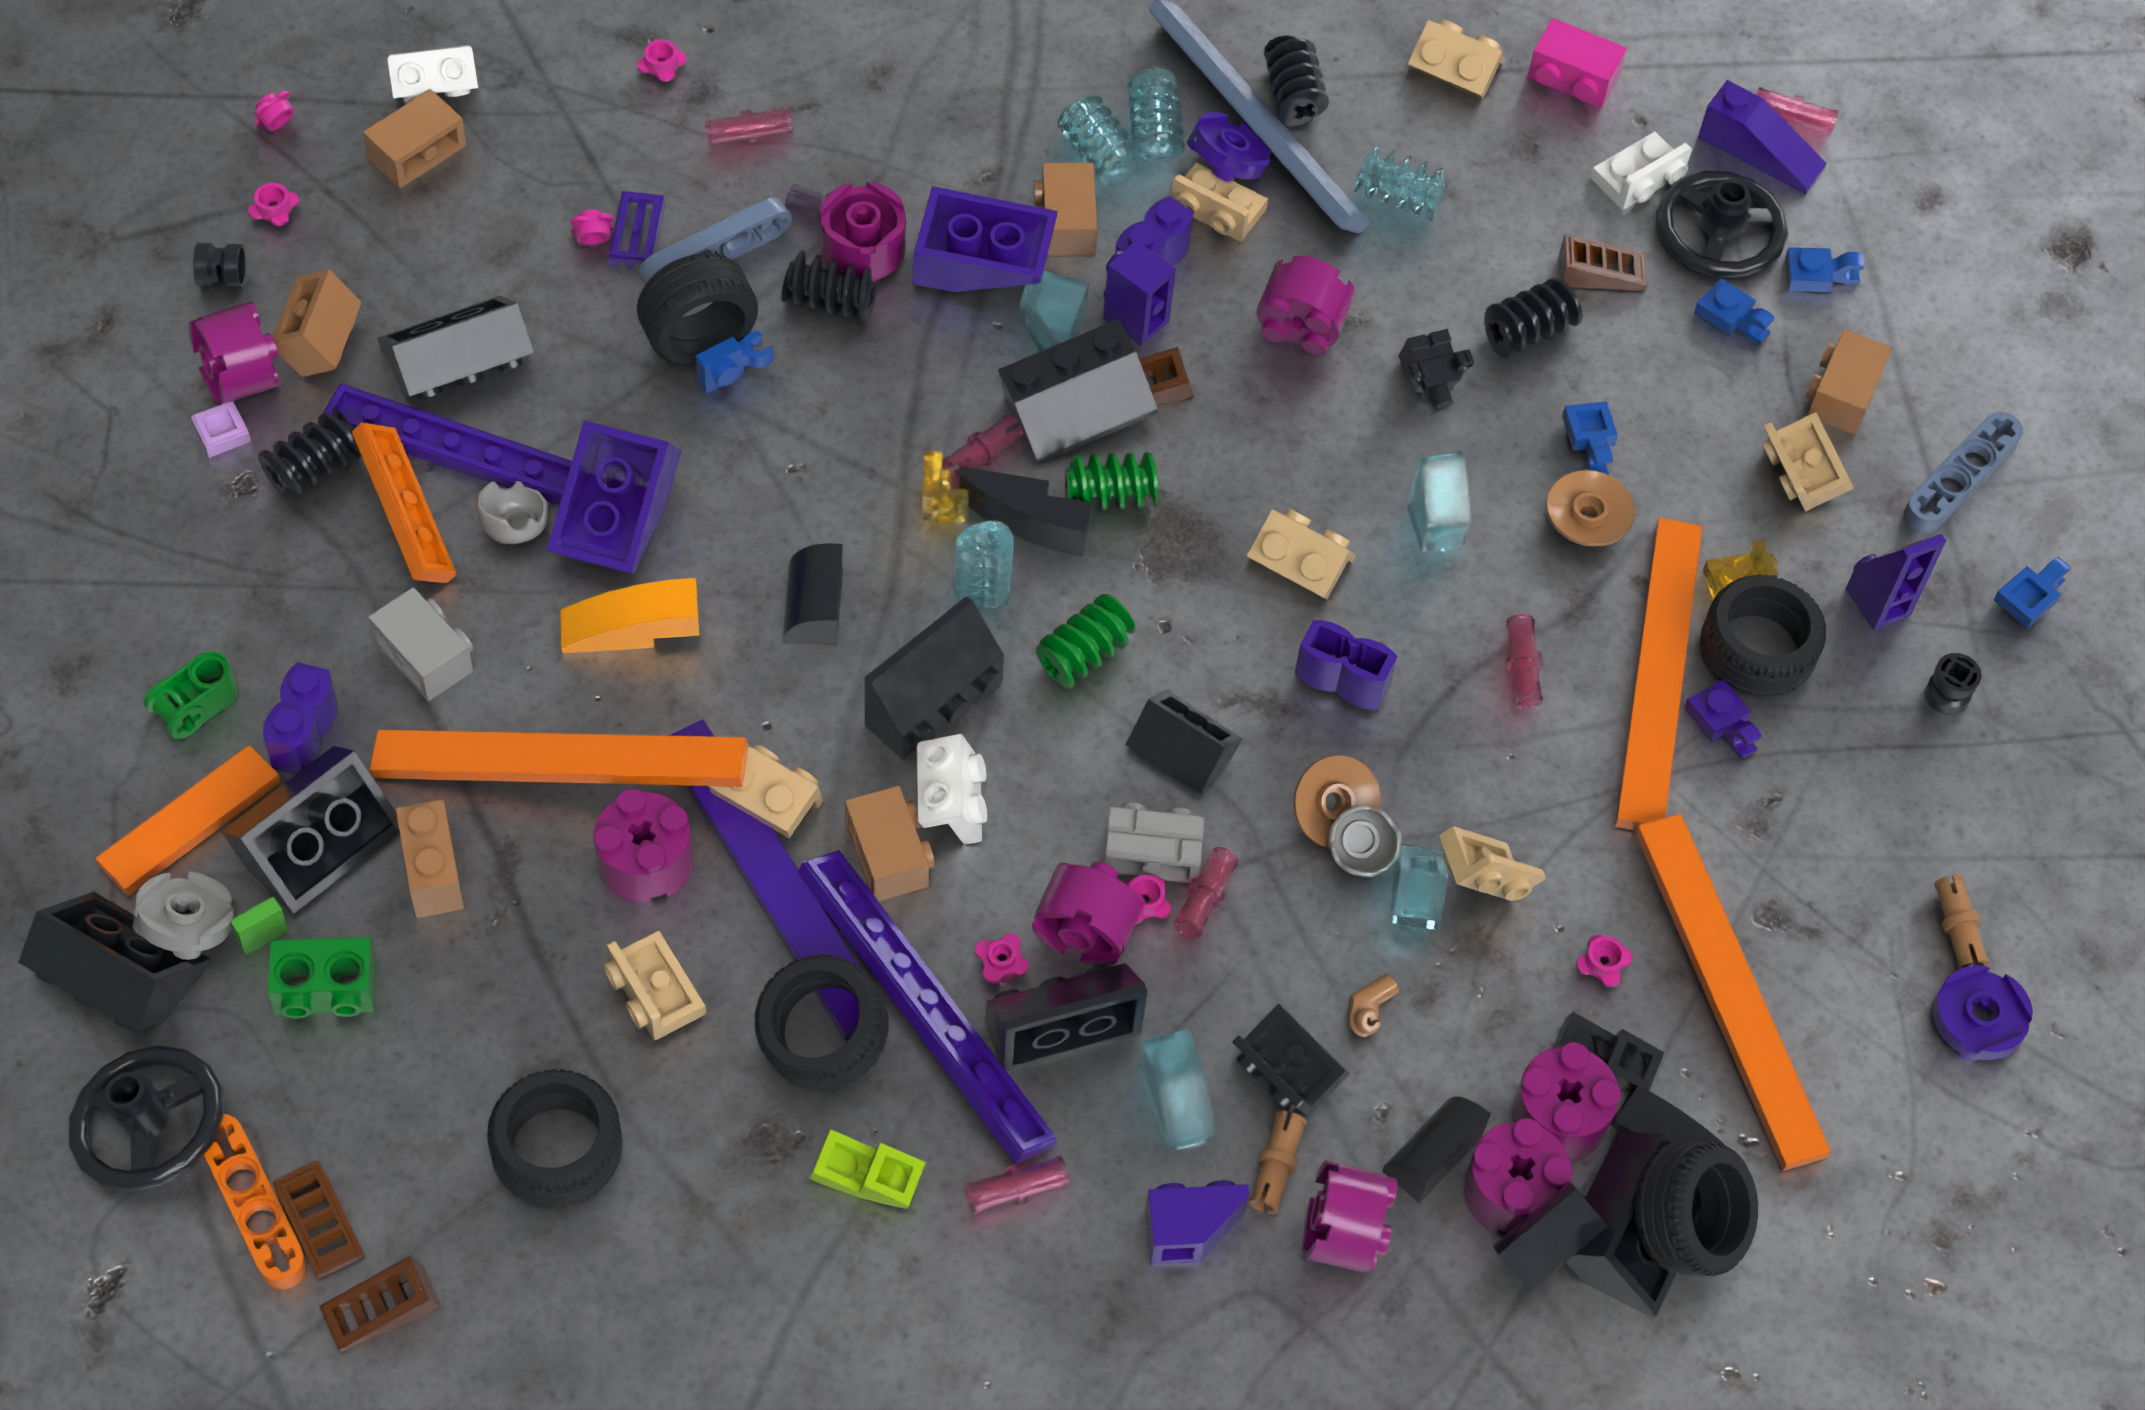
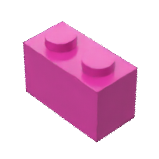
M1552 18L1533 51L1527 78L1602 108L1621 74L1628 48Z

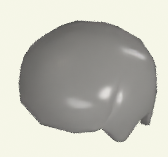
M493 481L478 493L477 511L479 520L487 535L499 543L520 544L533 540L543 532L548 524V502L539 491L524 487L520 481H516L508 489H501Z
M1358 805L1343 811L1330 826L1328 849L1335 863L1342 870L1350 875L1370 878L1388 871L1399 858L1402 837L1400 830L1387 813L1376 807Z

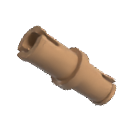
M1960 874L1952 875L1954 883L1951 884L1948 876L1935 881L1934 886L1938 892L1945 916L1942 926L1944 933L1951 936L1958 960V968L1961 969L1971 964L1987 967L1990 963L1988 957H1986L1978 930L1981 926L1980 917L1977 912L1972 910L1964 884V876Z
M1287 1111L1276 1112L1267 1148L1260 1151L1257 1163L1261 1167L1252 1196L1248 1202L1257 1211L1263 1212L1266 1204L1269 1205L1268 1214L1279 1213L1288 1177L1295 1174L1298 1162L1294 1157L1307 1121L1301 1115L1294 1112L1291 1114L1290 1121L1286 1120Z

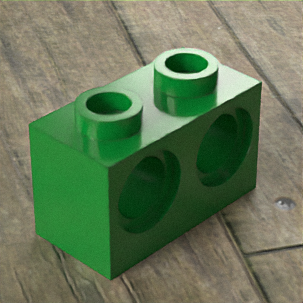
M371 937L271 940L268 995L275 1015L300 1019L317 1013H333L341 1017H352L360 1012H374L376 956ZM344 976H357L351 983H337ZM294 978H308L304 983L300 985H288V983Z

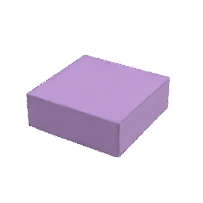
M230 401L191 416L193 426L209 458L251 442L249 432L234 402Z

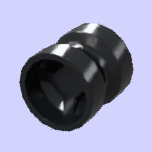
M196 243L193 257L195 284L197 286H212L215 282H221L227 287H243L246 273L244 246L242 244H227L224 248L215 247L212 243Z
M1962 653L1944 655L1938 661L1925 689V697L1929 705L1937 712L1945 715H1955L1963 712L1969 705L1982 677L1981 669L1977 662Z

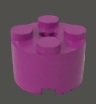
M866 182V187L853 188L852 183L833 190L825 198L821 208L820 236L822 260L829 266L834 258L838 259L840 273H844L850 262L855 263L856 277H861L865 268L871 267L872 281L876 283L878 279L895 271L902 263L906 253V214L901 198L890 188L874 182Z
M1293 256L1291 262L1284 264L1283 259L1277 261L1257 307V317L1262 324L1261 334L1271 342L1281 343L1287 340L1300 344L1311 355H1324L1327 348L1334 345L1339 338L1355 297L1353 284L1348 280L1347 285H1345L1338 278L1340 271L1337 268L1313 257Z
M253 302L237 305L189 322V336L193 353H200L203 366L198 367L209 393L217 403L233 402L280 386L277 370L271 360L278 358L277 347L270 333L262 335L259 328L261 326L260 317Z
M634 788L626 789L600 813L594 827V845L600 874L612 893L630 902L647 903L652 902L651 898L667 894V897H669L685 885L693 869V850L687 813L675 801L653 792H641Z
M1096 861L1090 867L1058 863L1036 909L1032 929L1044 944L1064 955L1066 948L1082 953L1079 962L1092 966L1101 964L1112 966L1118 962L1145 904V899L1142 895L1131 890L1126 884L1118 880L1117 870L1106 863Z
M1568 1043L1565 1046L1550 1048L1538 1054L1527 1065L1514 1098L1513 1122H1518L1524 1118L1537 1121L1542 1128L1558 1138L1565 1147L1570 1160L1579 1159L1596 1150L1604 1140L1617 1111L1621 1091L1608 1065L1598 1056L1589 1052L1585 1046L1579 1043Z
M1524 1118L1518 1122L1503 1123L1492 1128L1477 1143L1466 1172L1464 1193L1470 1212L1485 1228L1496 1233L1499 1230L1507 1233L1510 1232L1571 1181L1573 1168L1569 1155L1558 1138L1542 1128L1533 1119Z
M1324 1161L1315 1179V1183L1324 1184L1323 1189L1318 1191L1316 1198L1310 1197L1303 1232V1250L1308 1252L1304 1258L1308 1261L1362 1273L1373 1271L1378 1254L1385 1256L1389 1247L1391 1226L1384 1224L1386 1208H1391L1395 1200L1397 1179L1387 1177L1385 1173Z

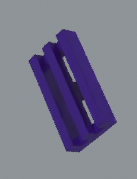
M622 191L608 256L609 267L618 268V263H626V269L635 270V265H641L647 257L656 252L665 207L664 195ZM631 203H638L628 251H621ZM648 204L653 205L644 253H638Z

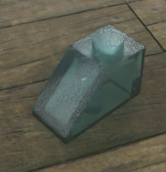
M1044 271L1041 283L1027 284L1025 286L1020 309L1026 310L1025 329L1040 352L1077 336L1087 310L1088 282Z
M1462 451L1419 458L1407 509L1422 552L1436 549L1448 551L1465 544L1471 518L1465 457Z
M1401 843L1399 858L1395 861L1390 909L1392 924H1398L1401 930L1415 934L1427 933L1428 929H1440L1448 881L1447 866L1443 859L1444 849Z
M1190 1029L1143 1040L1139 1068L1168 1151L1172 1152L1216 1140L1205 1070Z

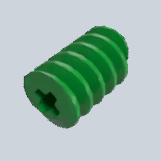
M1150 452L1143 454L1140 465H1138L1133 453H1127L1122 466H1120L1118 458L1114 453H1110L1107 456L1104 466H1102L1099 456L1092 454L1087 467L1084 466L1080 455H1073L1069 468L1067 466L1065 468V498L1080 499L1081 501L1091 502L1092 505L1093 498H1098L1102 510H1107L1111 497H1116L1120 510H1125L1129 497H1134L1138 509H1143L1146 497L1151 496L1155 508L1157 507V467Z
M1101 594L1094 599L1093 604H1087L1080 610V614H1074L1067 620L1066 624H1061L1055 628L1053 634H1047L1040 640L1039 646L1036 647L1037 657L1046 673L1062 688L1070 690L1075 686L1072 675L1083 680L1088 676L1087 666L1096 670L1102 665L1100 655L1103 658L1111 659L1115 656L1114 646L1124 649L1129 645L1126 632L1131 634L1135 632V622L1127 609L1116 598L1109 594Z

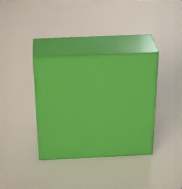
M274 897L266 899L232 918L230 921L237 943L245 955L289 932L283 911Z

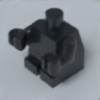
M1448 329L1432 332L1429 335L1423 334L1407 338L1398 355L1405 373V379L1411 389L1420 398L1433 395L1437 408H1444L1453 403L1450 391L1461 381L1465 370L1474 365L1470 349L1459 352L1453 351L1452 339Z

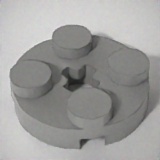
M171 872L160 874L146 881L137 892L133 929L138 935L143 936L157 947L172 951L178 958L186 960L195 959L201 955L202 950H208L219 945L230 934L232 930L230 921L234 916V909L231 905L232 896L223 884L204 874L187 872V879H171ZM187 910L193 911V914H189V915H184V914H179V913H177V912H182V913H183V912H185V911H187Z

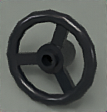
M1702 171L1680 178L1663 193L1656 210L1658 235L1670 254L1691 270L1715 278H1742L1764 271L1781 256L1788 238L1786 214L1774 195L1753 179L1730 171ZM1713 187L1709 197L1699 192L1698 189ZM1751 199L1762 208H1750ZM1678 201L1703 215L1701 225L1703 230L1709 235L1704 256L1699 255L1684 244L1674 229L1673 212ZM1743 227H1771V236L1767 246L1756 256L1742 261H1720L1726 240L1738 237Z
M158 1045L129 1051L101 1067L80 1091L69 1117V1148L80 1170L103 1187L135 1192L163 1186L191 1170L213 1145L223 1120V1089L211 1066L186 1049ZM161 1065L180 1068L189 1076L158 1091L146 1076L133 1073V1071ZM203 1094V1116L195 1136L179 1154L154 1167V1137L167 1126L170 1119V1110ZM94 1109L110 1114L124 1133L131 1138V1171L112 1168L97 1158L89 1142V1121Z

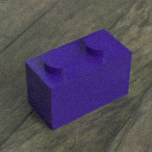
M1136 240L1124 251H1117L1106 265L1107 279L1106 289L1103 294L1105 299L1103 319L1107 322L1119 319L1128 337L1142 347L1170 322L1176 268Z

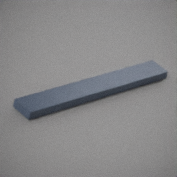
M1154 0L1148 8L1153 17L1338 228L1361 234L1370 222L1178 5L1168 1Z

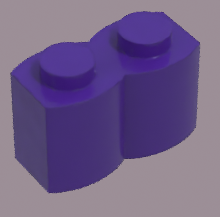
M1172 197L1161 199L1149 208L1145 214L1144 221L1135 223L1122 232L1116 242L1115 253L1119 250L1124 251L1137 240L1170 265L1177 264L1189 250L1194 212Z
M1313 620L1300 644L1295 675L1302 682L1315 689L1328 692L1336 691L1345 701L1354 706L1378 710L1391 685L1398 656L1380 642L1366 638H1355L1348 630L1338 624L1324 620Z
M300 662L292 666L285 675L280 689L281 701L270 711L263 727V738L272 768L295 775L319 757L321 752L320 737L332 726L338 709L330 671Z

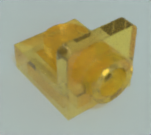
M925 451L923 521H936L942 524L966 522L968 515V490L950 489L951 470L942 469L943 452Z
M1760 539L1753 541L1748 554L1706 560L1703 573L1714 600L1715 596L1727 584L1739 578L1750 577L1751 575L1778 577V564L1775 556L1768 553L1764 540Z

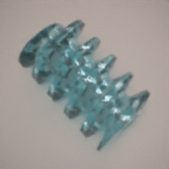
M1164 68L1140 70L1132 76L1128 83L1132 147L1140 157L1156 162L1173 160L1179 157L1185 148V141L1183 139L1184 128L1182 127L1183 117L1181 114L1182 105L1179 100L1180 89L1175 84L1176 74Z
M1087 94L1064 109L1057 121L1058 128H1061V132L1069 140L1072 147L1078 151L1081 159L1086 163L1094 164V174L1101 185L1112 186L1119 184L1134 173L1138 163L1135 158L1138 145L1134 140L1129 139L1127 130L1120 127L1121 123L1117 117L1112 116L1110 108L1107 105H1103V100L1099 94Z
M1376 144L1364 159L1356 180L1354 192H1357L1365 183L1364 193L1366 197L1372 198L1380 189L1381 202L1389 203L1396 195V207L1399 209H1404L1412 200V213L1419 215L1427 206V217L1433 221L1442 205L1448 187V181L1443 180L1444 167L1439 166L1434 174L1430 176L1428 175L1427 161H1423L1414 170L1412 169L1411 155H1408L1401 164H1397V150L1392 149L1387 157L1383 159L1381 158V145Z
M989 520L969 526L960 533L956 540L955 593L960 601L968 596L974 602L977 609H998L1007 605L1011 597L1014 536L1010 528L1002 521Z

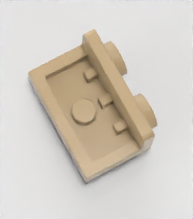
M1428 19L1408 61V67L1483 99L1498 66L1502 67L1505 62L1503 51L1499 50L1500 44L1482 35H1478L1477 39L1462 34L1463 29L1448 20L1441 19L1438 24Z
M1816 412L1777 431L1772 422L1763 425L1770 438L1762 442L1773 466L1780 462L1782 463L1786 474L1780 476L1779 479L1789 500L1791 501L1798 497L1805 512L1854 489Z
M1287 508L1284 515L1272 509L1247 557L1327 600L1347 562L1352 563L1356 554L1347 549L1350 541L1327 528L1323 536L1307 528L1311 520L1290 508Z
M756 745L754 749L749 746L743 787L709 786L710 792L790 838L810 807L818 809L823 802L818 781L810 773L799 767H795L792 771L779 764V758L769 749L761 745Z
M1455 826L1439 835L1445 851L1443 855L1445 865L1453 874L1457 885L1509 901H1515L1528 896L1533 890L1532 887L1546 879L1542 869L1514 861L1508 843Z
M660 931L623 949H620L615 940L606 944L608 962L603 964L604 972L614 990L623 988L630 1001L626 1002V1007L634 1024L638 1029L646 1026L654 1041L706 1015L705 1004Z

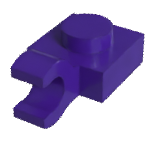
M1724 679L1687 699L1684 709L1711 741L1723 736L1735 754L1741 759L1757 752L1758 748L1754 742L1761 739L1762 735L1758 728L1749 721L1751 711Z

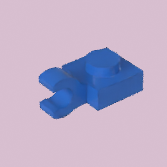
M1788 247L1785 257L1788 291L1831 292L1833 282L1846 285L1859 284V270L1864 269L1863 253L1846 252L1836 258H1831L1830 248Z
M1722 278L1697 302L1694 314L1728 336L1735 329H1738L1757 344H1761L1770 335L1771 331L1767 327L1775 319L1773 314L1766 309H1754L1756 303L1754 298Z
M753 331L747 334L739 342L734 337H731L695 355L697 382L705 393L720 386H728L738 377L744 375V366L754 368L769 366L774 361V349L770 346L762 351L754 350L762 345V334L760 331Z
M1607 401L1565 406L1562 418L1572 450L1586 449L1588 470L1609 475L1606 464L1613 462L1610 446H1615L1618 434Z
M2058 556L2038 574L2026 566L1997 591L1994 601L2028 629L2058 602L2061 594L2056 589L2065 582L2063 576L2070 571L2071 567Z

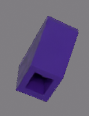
M1218 1180L1210 1182L1203 1187H1185L1181 1183H1166L1158 1186L1156 1189H1148L1145 1214L1150 1265L1201 1262L1245 1213L1249 1197V1185H1235L1234 1182L1229 1180Z

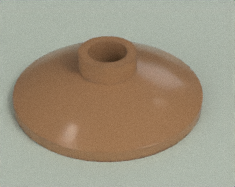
M1581 470L1568 473L1552 485L1547 496L1546 511L1552 526L1563 537L1580 545L1598 547L1612 544L1627 534L1634 521L1635 505L1631 494L1621 482L1602 472ZM1583 514H1588V515L1592 516L1593 518L1586 517V516H1584Z
M1343 755L1323 757L1312 763L1299 778L1293 798L1294 813L1299 827L1311 841L1328 848L1330 826L1343 811L1358 805L1381 809V792L1373 773L1359 760ZM1330 793L1336 799L1335 806L1331 810L1326 807V798Z

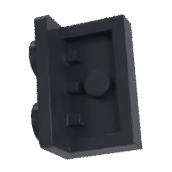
M1279 1003L1245 1038L1238 1035L1232 1041L1241 1051V1054L1236 1058L1237 1061L1256 1079L1263 1073L1275 1085L1270 1094L1290 1113L1297 1108L1310 1115L1350 1074Z

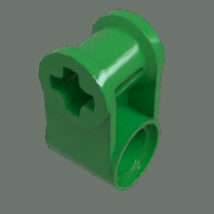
M207 651L196 655L189 663L168 678L157 682L149 689L143 702L150 713L158 714L166 722L167 732L174 739H183L196 732L202 724L220 711L231 706L237 699L239 686L227 658L219 652ZM214 678H220L218 681L214 683L206 684L208 681Z

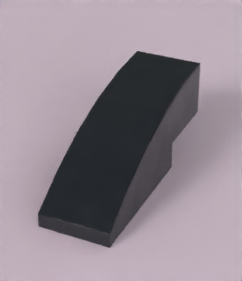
M961 467L958 499L976 514L1000 529L1025 541L1054 551L1083 557L1089 527L1091 502L1048 496V480Z

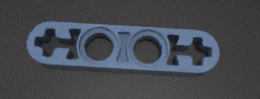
M776 197L765 199L650 255L642 262L638 275L646 285L649 279L667 264L693 254H719L733 260L781 236L791 225L792 215L780 199Z
M1997 412L1988 416L1912 494L1904 510L1906 523L1913 530L1920 533H1932L1938 530L2014 452L2023 434V427L2020 421L2015 416L2004 412ZM2001 431L2006 433L1997 440L1995 446L1990 442L1994 433L1998 434ZM1967 453H1978L1986 459L1987 465L1975 466L1966 459L1965 455ZM1944 478L1954 479L1961 485L1962 490L1959 492L1948 491L1941 485L1940 480ZM1932 499L1937 502L1933 512L1930 511L1923 514L1919 511L1926 509Z

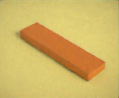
M361 422L352 431V434L413 580L448 583L457 575L396 428Z
M248 745L95 858L101 870L128 897L146 881L157 876L281 783L280 776Z

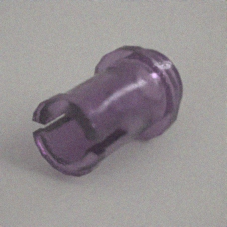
M793 184L790 190L795 192V194L788 192L785 207L788 211H795L818 219L820 224L822 204L831 192L824 195L803 188L798 184Z

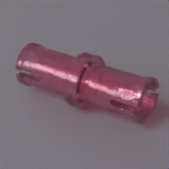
M1758 87L1756 95L1762 97L1792 128L1795 125L1826 133L1829 136L1831 135L1838 116L1837 109L1833 110L1804 101V96L1795 94L1793 98Z
M782 107V109L753 113L749 109L741 111V114L738 116L714 120L707 119L705 120V129H709L708 132H705L707 142L710 147L743 140L747 144L756 143L757 138L792 134L793 125H788V122L792 121L789 108Z
M1006 414L984 432L977 431L970 435L964 446L940 461L943 473L956 464L959 465V468L946 476L947 479L957 484L959 483L961 467L977 469L981 465L989 466L995 462L997 454L1023 438L1024 431L1021 425L1009 433L1005 432L1006 429L1014 425L1018 420L1014 416Z
M1527 614L1514 615L1506 620L1510 650L1506 657V666L1512 672L1513 701L1520 708H1533L1543 703L1539 669L1543 665L1541 652L1537 650L1535 619Z
M1222 847L1212 848L1199 877L1191 880L1187 888L1189 896L1173 924L1175 930L1181 935L1190 939L1200 938L1213 909L1220 907L1225 898L1224 888L1239 862L1237 856L1232 851Z
M1057 1156L1054 1159L1020 1168L1018 1164L1006 1167V1173L974 1182H966V1198L973 1199V1202L969 1203V1207L972 1213L976 1214L981 1210L1013 1201L1016 1205L1028 1202L1030 1196L1061 1187H1069L1068 1170L1061 1172V1168L1065 1167L1066 1164L1061 1156Z

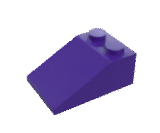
M932 186L914 250L912 284L950 292H962L1041 283L1058 211Z
M584 420L547 551L635 574L670 495L682 451L667 441Z

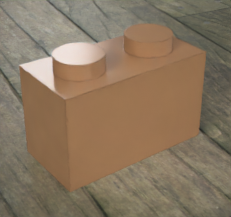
M431 89L417 98L410 99L403 107L384 119L374 122L370 128L363 131L368 160L399 189L467 146L462 117Z
M1043 163L1042 180H1034V206H1042L1045 209L1058 211L1048 256H1095L1097 214L1094 164Z
M330 269L296 277L272 336L278 353L301 377L336 369L341 361V354L348 336L355 325V319L362 303Z
M1843 329L1837 345L1829 342L1819 366L1826 368L1824 375L1815 373L1805 397L1813 401L1807 416L1816 412L1821 422L1856 435L1893 347Z
M900 785L845 800V824L869 890L878 902L928 888L929 869L935 867L934 856L928 840L920 842L916 828H920L916 806L912 800L905 801Z
M444 799L396 808L409 889L416 918L463 910V899Z

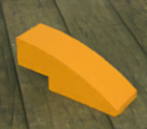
M696 577L663 580L617 589L561 609L562 653L654 648V638L699 636Z

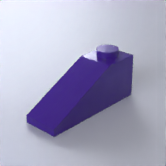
M1726 80L1707 105L1697 138L1804 194H1807L1825 169L1827 163L1762 97Z
M1942 534L1891 550L1879 556L1876 554L1867 555L1854 565V571L1846 590L1873 630L1912 615L1946 543V539Z

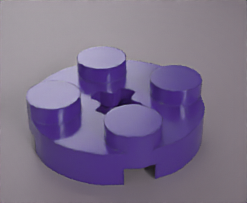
M1207 112L1202 114L1187 140L1189 148L1200 154L1203 159L1211 164L1214 175L1223 181L1232 182L1235 177L1249 180L1260 178L1270 163L1271 159H1268L1271 154V150L1252 128L1243 121L1239 128L1228 123L1230 115L1224 113Z
M1975 965L1956 970L1947 977L1932 1002L1931 1009L1938 1032L1954 1048L1955 1053L1965 1061L1972 1062L1978 1059L1996 1060L2012 1054L2018 1049L2027 1035L2029 1024L2032 1020V1004L2024 988L2007 974L2002 978L1995 973L1988 972L1990 967ZM1974 1004H1978L1982 1010L1990 1009L1993 1012L1988 1021H1982L1973 1014L1975 1010Z

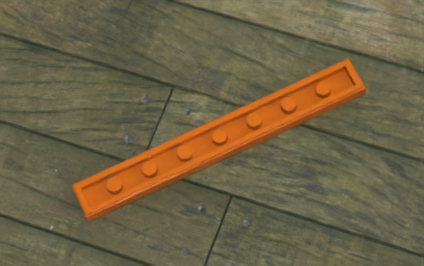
M1660 517L1656 524L1615 827L1636 831L1638 825L1663 819L1666 816L1702 525Z
M378 730L369 771L373 778L743 787L749 745L746 737Z
M1682 814L1638 825L1635 834L1782 1171L1826 1159L1830 1155L1831 1150Z

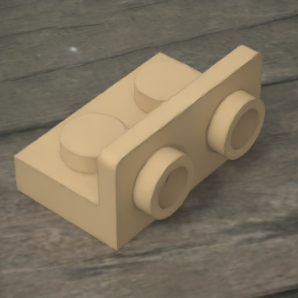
M1197 162L1185 177L1177 174L1172 180L1170 197L1194 212L1193 218L1212 227L1218 233L1228 235L1239 242L1243 241L1267 210L1268 198L1234 181L1226 182L1214 175L1211 169Z

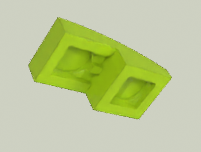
M830 1129L824 1139L809 1179L862 1199L907 1209L926 1162L881 1142L875 1149Z

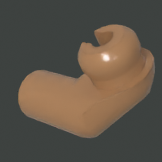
M1389 974L1382 975L1350 996L1347 1021L1355 1034L1367 1037L1379 1030L1381 1026V1020H1378L1379 1005L1399 993L1395 980Z

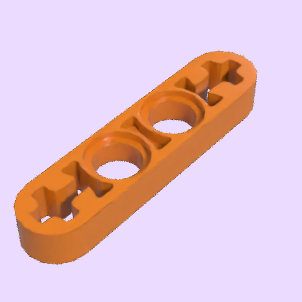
M223 1114V1120L218 1132L223 1131L228 1137L235 1156L225 1159L219 1144L214 1140L213 1145L203 1157L262 1279L268 1286L274 1289L284 1290L294 1287L302 1280L306 1273L307 1265L302 1248L241 1124L235 1117ZM238 1170H250L256 1175L254 1183L246 1190L234 1191L227 1186L229 1177ZM258 1211H270L276 1216L273 1226L265 1232H253L247 1227L250 1217ZM278 1242L284 1258L289 1260L290 1269L285 1272H280L277 1267H274L275 1261L268 1246Z

